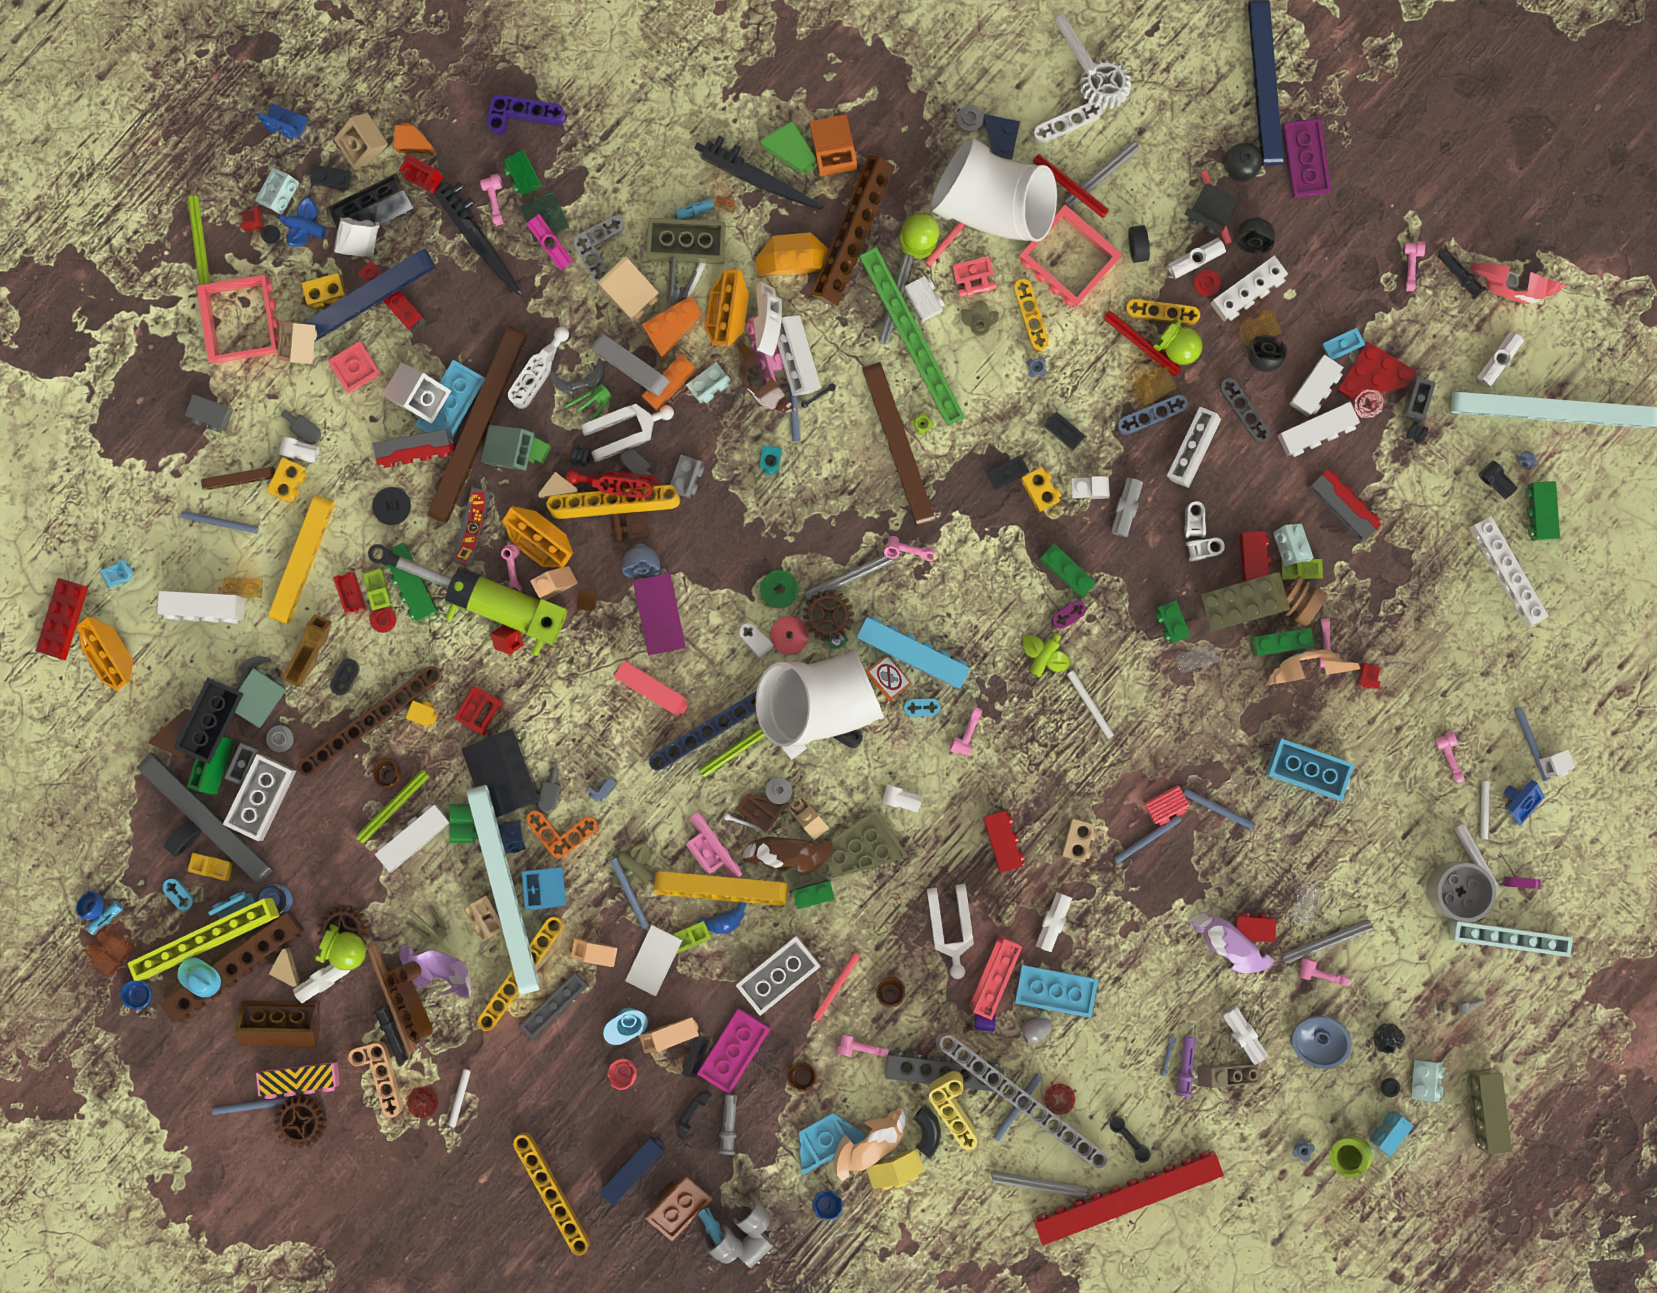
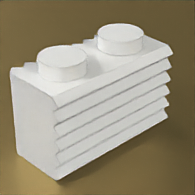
M925 276L904 287L921 322L943 311L942 306H944L941 297H936L933 292L935 289L931 279L927 280Z

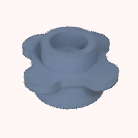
M1040 357L1039 359H1029L1027 361L1029 366L1028 375L1030 377L1046 375L1045 359Z
M1524 451L1521 453V456L1516 457L1517 462L1528 470H1531L1532 466L1537 465V458L1530 451Z
M1299 1139L1292 1151V1155L1301 1158L1304 1162H1308L1315 1147L1313 1144H1307L1303 1139Z

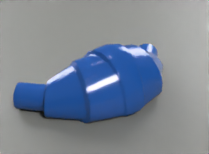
M739 902L737 909L733 908L717 914V916L710 917L709 920L700 916L697 923L704 921L708 931L714 932L716 935L731 933L740 926L745 915L744 909L747 903Z

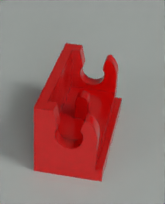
M407 154L399 172L403 173L407 168L403 178L433 194L444 176L435 168Z
M347 572L345 575L333 577L345 614L350 615L367 609L355 572Z

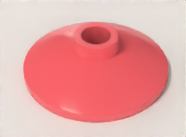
M787 616L774 623L771 628L770 639L774 648L779 652L787 655L796 654L806 646L808 630L800 619ZM789 631L793 633V637L790 639L785 636Z

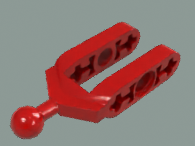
M569 470L565 476L566 480L572 485L578 482H586L591 487L598 488L602 493L636 498H647L654 491L653 484L660 486V481L656 476L616 470L591 475L579 474L576 470ZM635 488H649V491L645 492V494L641 489L635 490V493L633 492Z

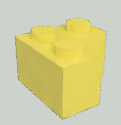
M918 1149L904 1151L892 1158L879 1160L866 1169L872 1188H881L882 1191L893 1186L895 1188L903 1187L906 1185V1181L918 1179V1175L925 1171Z

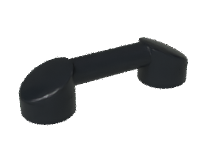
M708 1090L693 1098L679 1120L678 1137L682 1140L691 1128L687 1122L697 1106L700 1104L704 1107L711 1097L712 1093Z
M1121 1116L1111 1118L1109 1122L1110 1129L1124 1136L1135 1149V1158L1138 1162H1147L1150 1159L1149 1148L1139 1144L1125 1127V1120Z

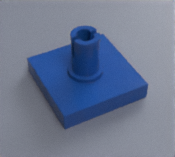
M1532 779L1521 792L1511 785L1504 791V795L1513 800L1507 807V810L1513 821L1519 826L1523 824L1545 798L1539 784Z

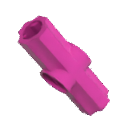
M540 214L526 223L560 271L573 262V259ZM547 237L554 238V247L548 248L545 246L544 241Z

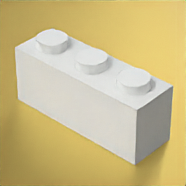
M1323 355L1289 405L1307 417L1312 413L1315 415L1321 407L1319 404L1321 399H1326L1331 393L1332 389H1330V386L1333 382L1336 384L1343 374L1340 372L1344 367L1328 356Z

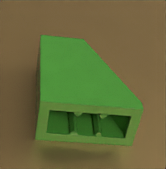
M793 121L760 141L763 150L800 174L812 171L817 164V159Z

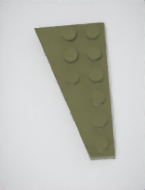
M876 809L830 840L833 841V851L827 861L810 874L800 875L798 867H790L781 875L790 889L793 890L908 858L909 856Z

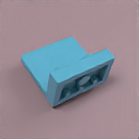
M237 893L229 897L231 901H222L213 905V910L208 913L210 916L217 914L219 919H222L255 903L256 900L252 893Z
M1396 1111L1390 1112L1385 1116L1383 1120L1385 1123L1381 1128H1377L1373 1132L1371 1140L1373 1144L1390 1157L1414 1127L1403 1115Z

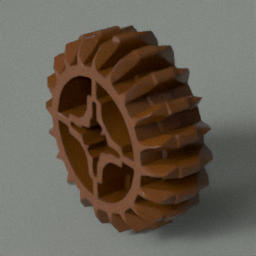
M825 590L826 596H822L821 591H819L818 599L812 595L811 598L814 602H806L810 609L804 608L803 611L808 612L809 615H803V619H809V621L804 623L805 627L812 626L808 632L811 633L815 630V638L822 634L821 641H824L825 636H828V640L831 642L832 635H835L836 640H839L838 633L841 632L845 636L846 633L843 629L845 628L849 631L851 629L847 622L854 623V620L848 619L849 616H854V612H848L853 606L845 605L849 602V599L846 598L842 601V593L835 597V590H833L832 596L829 595V590ZM832 600L838 604L832 608H827L821 602ZM817 606L822 616L814 623L812 614ZM843 608L845 619L842 625H840L835 616ZM824 610L833 612V621L824 619ZM825 623H830L836 630L824 631L819 627Z
M340 905L339 910L335 906L332 907V912L329 910L325 912L327 917H321V920L325 923L318 924V927L323 928V931L317 932V935H323L324 937L327 930L331 931V922L337 916H340L337 926L339 930L343 927L347 930H353L349 931V933H358V936L361 937L366 945L367 942L363 938L370 937L369 934L365 933V931L370 930V927H365L364 924L368 923L369 920L362 921L361 918L365 914L357 915L358 908L351 912V905H348L346 910L344 905ZM346 916L351 917L357 926H351Z
M299 1095L297 1099L295 1096H292L290 1102L288 1100L284 1101L285 1106L280 1105L278 1107L281 1112L275 1113V1116L280 1118L274 1121V1124L279 1125L275 1132H282L278 1136L279 1139L284 1136L286 1137L284 1144L291 1141V1147H295L297 1143L299 1148H302L304 1144L309 1147L311 1142L314 1144L318 1142L317 1137L321 1138L323 1136L321 1131H325L326 1126L322 1124L326 1123L327 1119L322 1118V1116L326 1114V1111L320 1112L319 1109L323 1105L316 1106L317 1099L310 1102V1096H306L305 1100L303 1095ZM299 1106L309 1109L312 1114H305ZM293 1108V1120L286 1123L287 1114ZM298 1119H300V1120H302V1119H303V1120L308 1119V1120H306L303 1124H301V1123H299V1124H298V1123L293 1124V1123H295ZM312 1120H315L314 1130L309 1135L308 1124ZM289 1129H296L302 1137L294 1135Z

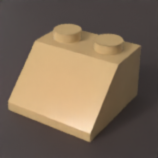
M368 113L351 117L334 138L354 170L379 156L388 145Z
M280 321L277 359L312 364L315 358L314 340L317 338L315 325Z

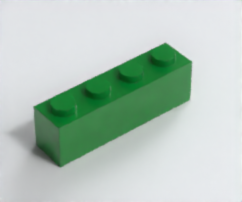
M405 543L390 549L393 550V554L415 562ZM388 564L386 568H390L393 574L390 577L394 585H398L401 590L399 596L403 603H407L409 607L407 612L411 620L415 619L416 622H421L439 613L423 578Z

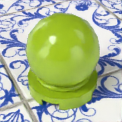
M915 213L904 222L899 237V245L904 253L914 256L915 259H922L931 255L940 234L939 225L934 217L926 213Z
M1176 316L1173 319L1175 324L1172 323L1170 326H1167L1157 340L1160 343L1154 344L1153 347L1158 351L1165 349L1167 356L1172 362L1178 365H1188L1199 358L1203 343L1200 335L1195 330L1189 327H1181L1182 320Z
M331 924V931H326L319 948L322 951L321 955H316V961L324 963L329 959L332 966L344 971L353 970L360 966L366 955L365 943L361 937L349 932L339 934V927Z
M1347 1136L1338 1140L1329 1152V1161L1331 1167L1343 1177L1354 1178L1364 1173L1370 1167L1373 1153L1370 1145L1364 1139L1358 1136Z

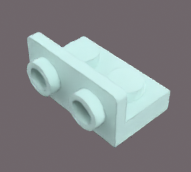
M272 168L255 201L281 215L296 191L299 182L289 174Z
M715 362L686 384V386L700 404L702 402L707 403L713 399L715 392L718 390L721 392L729 386L730 378L718 363Z

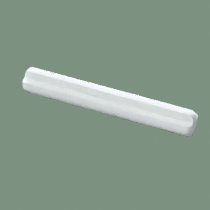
M1064 15L1057 16L1055 23L1085 72L1089 76L1095 74L1097 68Z
M1464 824L1456 826L1454 830L1473 864L1484 868L1491 875L1497 893L1500 891V887Z

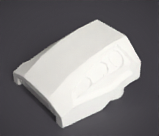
M340 218L334 252L345 255L372 257L378 228L380 227L379 222L374 224L370 220L360 222L351 218Z

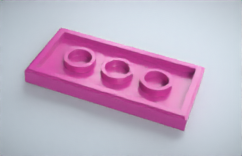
M738 1007L697 1074L727 1094H730L771 1028Z

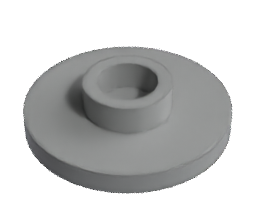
M967 105L959 110L957 123L961 129L973 132L982 126L983 113L978 107Z
M278 725L269 730L266 741L271 750L285 752L293 745L294 736L288 727Z
M774 778L768 782L765 793L770 802L784 804L792 796V786L786 779Z

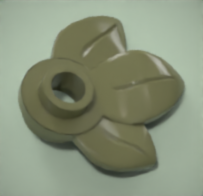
M979 300L974 304L972 310H961V319L966 326L971 327L973 334L984 336L989 332L990 327L997 324L999 313L997 311L989 312L988 305L984 301Z

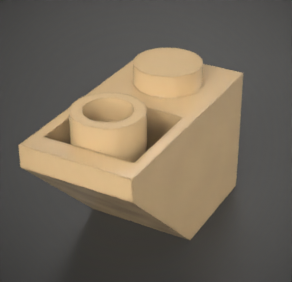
M802 795L787 806L813 840H816L829 829Z

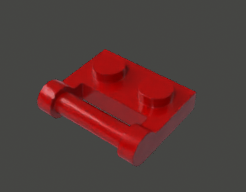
M473 685L454 719L485 736L487 727L504 702ZM487 701H490L493 704L480 726L476 725L477 718Z

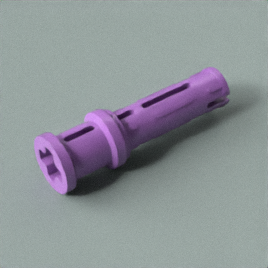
M1184 1036L1181 1070L1177 1075L1179 1079L1178 1091L1175 1092V1095L1193 1097L1191 1087L1192 1081H1194L1192 1068L1196 1038Z

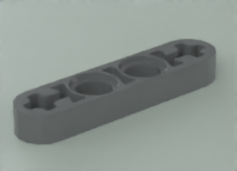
M1232 378L1225 379L1220 384L1221 394L1253 441L1258 444L1266 442L1270 437L1268 427L1239 384ZM1225 383H1227L1228 385L1232 384L1233 387L1231 389L1233 393L1238 391L1239 394L1235 395L1232 399H1230L1229 396H1231L1232 393L1230 390L1226 391L1224 389L1226 387ZM1236 398L1244 400L1245 405L1243 408L1235 406L1234 401ZM1246 414H1253L1255 416L1253 424L1245 421ZM1257 423L1260 424V426L1257 427L1260 432H1265V434L1263 435L1264 439H1262L1261 437L1257 438L1256 435L1258 434V431L1256 430V428L1253 431L1251 430V428L1254 427Z

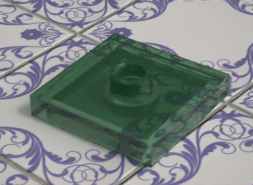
M555 192L519 206L526 223L540 214L554 234L570 228ZM529 229V231H530V233H531V235H532V238H533L534 242H537V241H538L537 238L534 236V234L532 233V231Z

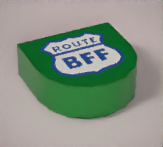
M840 632L838 633L839 640H836L835 635H832V641L829 642L828 636H826V643L830 648L839 649L849 639Z

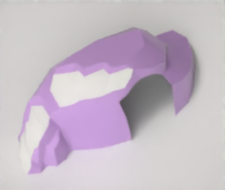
M1206 912L1196 914L1188 920L1189 924L1194 926L1195 931L1203 933L1206 945L1212 954L1216 952L1235 964L1230 970L1236 973H1256L1268 969L1273 964L1274 960L1267 953L1261 956L1258 948L1230 922Z
M400 946L399 956L402 965L410 961H416L421 967V975L412 980L418 987L423 988L432 981L433 977L442 978L453 987L437 995H447L455 992L459 997L470 998L472 991L469 971L461 960L434 950L413 953L412 947Z

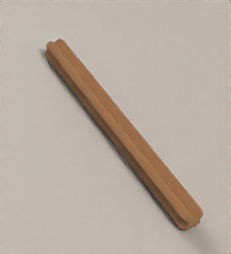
M372 944L367 947L369 956L393 1019L396 1022V1027L406 1053L410 1054L417 1050L415 1042L408 1038L387 992L383 976L388 971L378 945Z

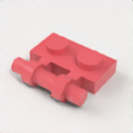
M989 256L952 265L956 285L964 283L965 286L964 289L958 290L959 297H971L975 293H987L991 289L997 288L995 281L988 282L987 277L994 275ZM981 279L980 285L971 287L970 281Z

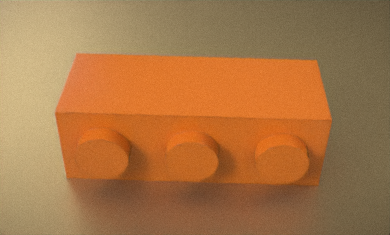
M680 354L662 374L670 382L659 397L647 390L642 395L643 399L658 412L696 371L695 366Z

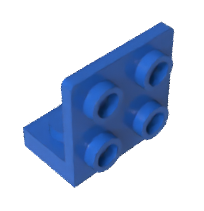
M273 103L267 116L261 113L257 114L261 121L260 123L265 126L266 130L273 133L279 131L283 133L282 136L290 140L294 138L301 139L309 120L305 116Z

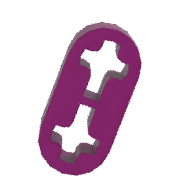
M1080 601L1072 602L1053 616V625L1058 629L1068 627L1085 614V604ZM1073 605L1082 607L1080 615L1075 613L1071 616L1069 612L1074 610ZM1067 614L1069 618L1064 621L1065 625H1058L1056 622L1058 621L1057 616L1064 617Z
M1504 876V886L1541 889L1542 879Z

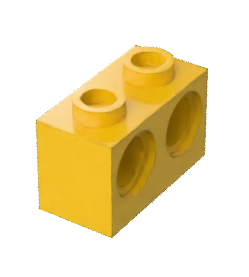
M339 273L301 283L306 303L314 310L322 309L326 304H334L347 296L342 276ZM333 286H338L337 293L330 294V289ZM315 291H319L320 296L317 299H312V294Z
M282 457L266 492L292 503L299 495L298 488L300 484L304 483L307 478V469ZM296 468V475L289 477L290 469ZM284 485H287L288 492L282 495L280 490Z
M1043 467L1021 478V482L1038 513L1059 503V497H1061L1056 486L1053 487L1050 482L1052 480L1050 473L1047 469L1044 471ZM1033 477H1041L1042 485H1035L1032 481ZM1049 493L1052 497V500L1050 502H1044L1042 500V494Z

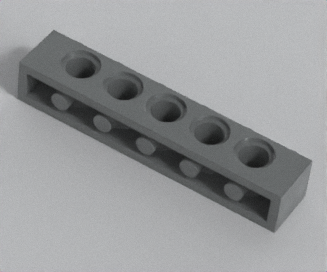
M893 1051L892 1054L888 1053L885 1077L886 1079L931 1084L934 1080L943 1076L939 1073L941 1067L948 1066L950 1072H959L964 1067L952 1058L950 1060H942L943 1057L937 1055L925 1058L920 1053H912V1056L904 1055L902 1051ZM979 1061L973 1064L974 1071L980 1068ZM903 1062H910L912 1068L909 1071L902 1070L901 1064ZM989 1062L992 1067L1004 1075V1068L1000 1067V1063ZM923 1064H929L931 1070L928 1073H922L920 1067ZM970 1072L968 1077L963 1078V1088L995 1092ZM991 1073L988 1076V1082L994 1081L995 1073ZM951 1082L950 1084H952V1085H957L958 1083H957V1082Z

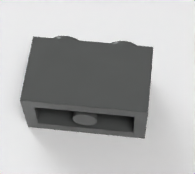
M1420 377L1412 380L1401 417L1417 422L1423 421L1426 418L1436 382Z
M193 394L185 416L190 418L189 422L200 426L201 423L208 425V429L218 432L219 429L226 431L233 409Z
M238 739L223 773L225 779L243 784L258 752L257 745Z

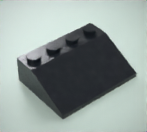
M511 728L461 749L474 786L487 785L496 818L541 801L516 729Z

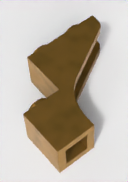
M316 614L313 615L306 624L302 640L283 673V681L297 687L301 686L316 666L319 650L328 639L332 621Z

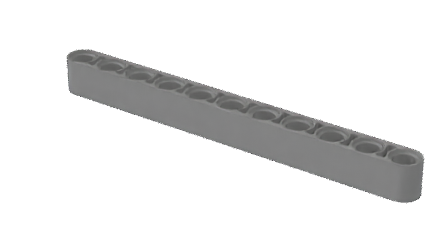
M941 1033L937 1036L936 1045L940 1050L1083 1160L1097 1169H1101L1107 1164L1108 1158L1103 1151L948 1033ZM945 1038L950 1039V1044L947 1047L942 1045ZM965 1050V1056L962 1059H958V1052ZM979 1061L980 1068L974 1071L973 1064ZM991 1073H995L994 1081L988 1082V1076ZM1010 1085V1091L1004 1094V1086ZM1025 1096L1024 1104L1019 1105V1098ZM1036 1108H1040V1114L1034 1117L1033 1111ZM1055 1119V1125L1049 1128V1121ZM1070 1131L1069 1138L1064 1140V1133ZM1084 1142V1149L1082 1151H1079V1144ZM1096 1154H1099V1160L1097 1162H1093V1157Z

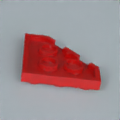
M1367 341L1337 391L1351 400H1357L1405 389L1415 375L1416 370Z

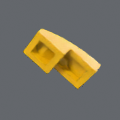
M192 853L188 872L229 881L233 862Z

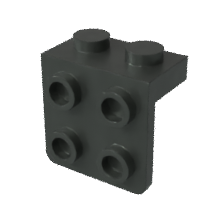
M1207 183L1203 187L1193 208H1187L1184 215L1189 217L1187 221L1197 226L1199 223L1205 225L1204 230L1212 234L1215 231L1222 234L1239 200Z

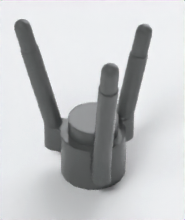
M673 256L670 263L667 300L681 302L683 298H687L697 271L693 272L685 290L682 291L683 287L675 286L676 257Z

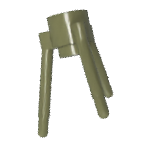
M429 905V909L439 927L436 925L431 928L419 915L410 910V914L429 932L427 934L409 921L405 922L406 925L427 938L431 943L434 942L438 945L448 936L445 932L447 928L443 925L432 905Z

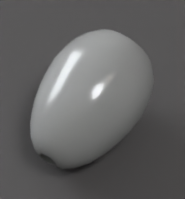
M1036 1018L1025 1023L1021 1028V1035L1025 1042L1035 1044L1042 1041L1052 1029L1051 1021L1047 1018Z

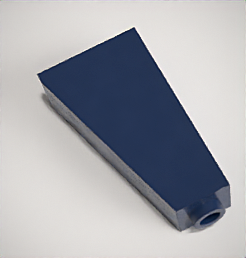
M650 1136L602 1186L599 1193L614 1206L664 1152V1143L658 1137L653 1138Z

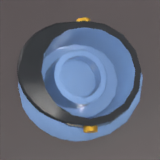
M269 884L262 888L257 895V901L264 898H273L280 915L279 917L291 909L292 895L283 885Z

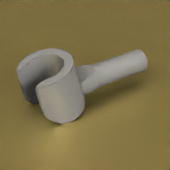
M1480 999L1470 1003L1461 1002L1458 1005L1459 1013L1470 1014V1007L1484 1004L1485 1000Z

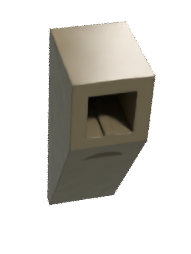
M1259 1064L1198 1066V1086L1219 1088L1259 1084Z

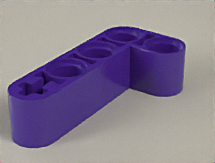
M496 95L490 102L487 123L493 134L502 135L507 129L508 118L559 126L565 122L566 115L559 104ZM498 103H505L502 109H496ZM519 105L524 107L521 112L514 111ZM540 108L542 109V113L540 115H534V110ZM556 112H559L560 115H557V117L554 118L553 115H556ZM501 121L502 124L500 127H493L494 122Z

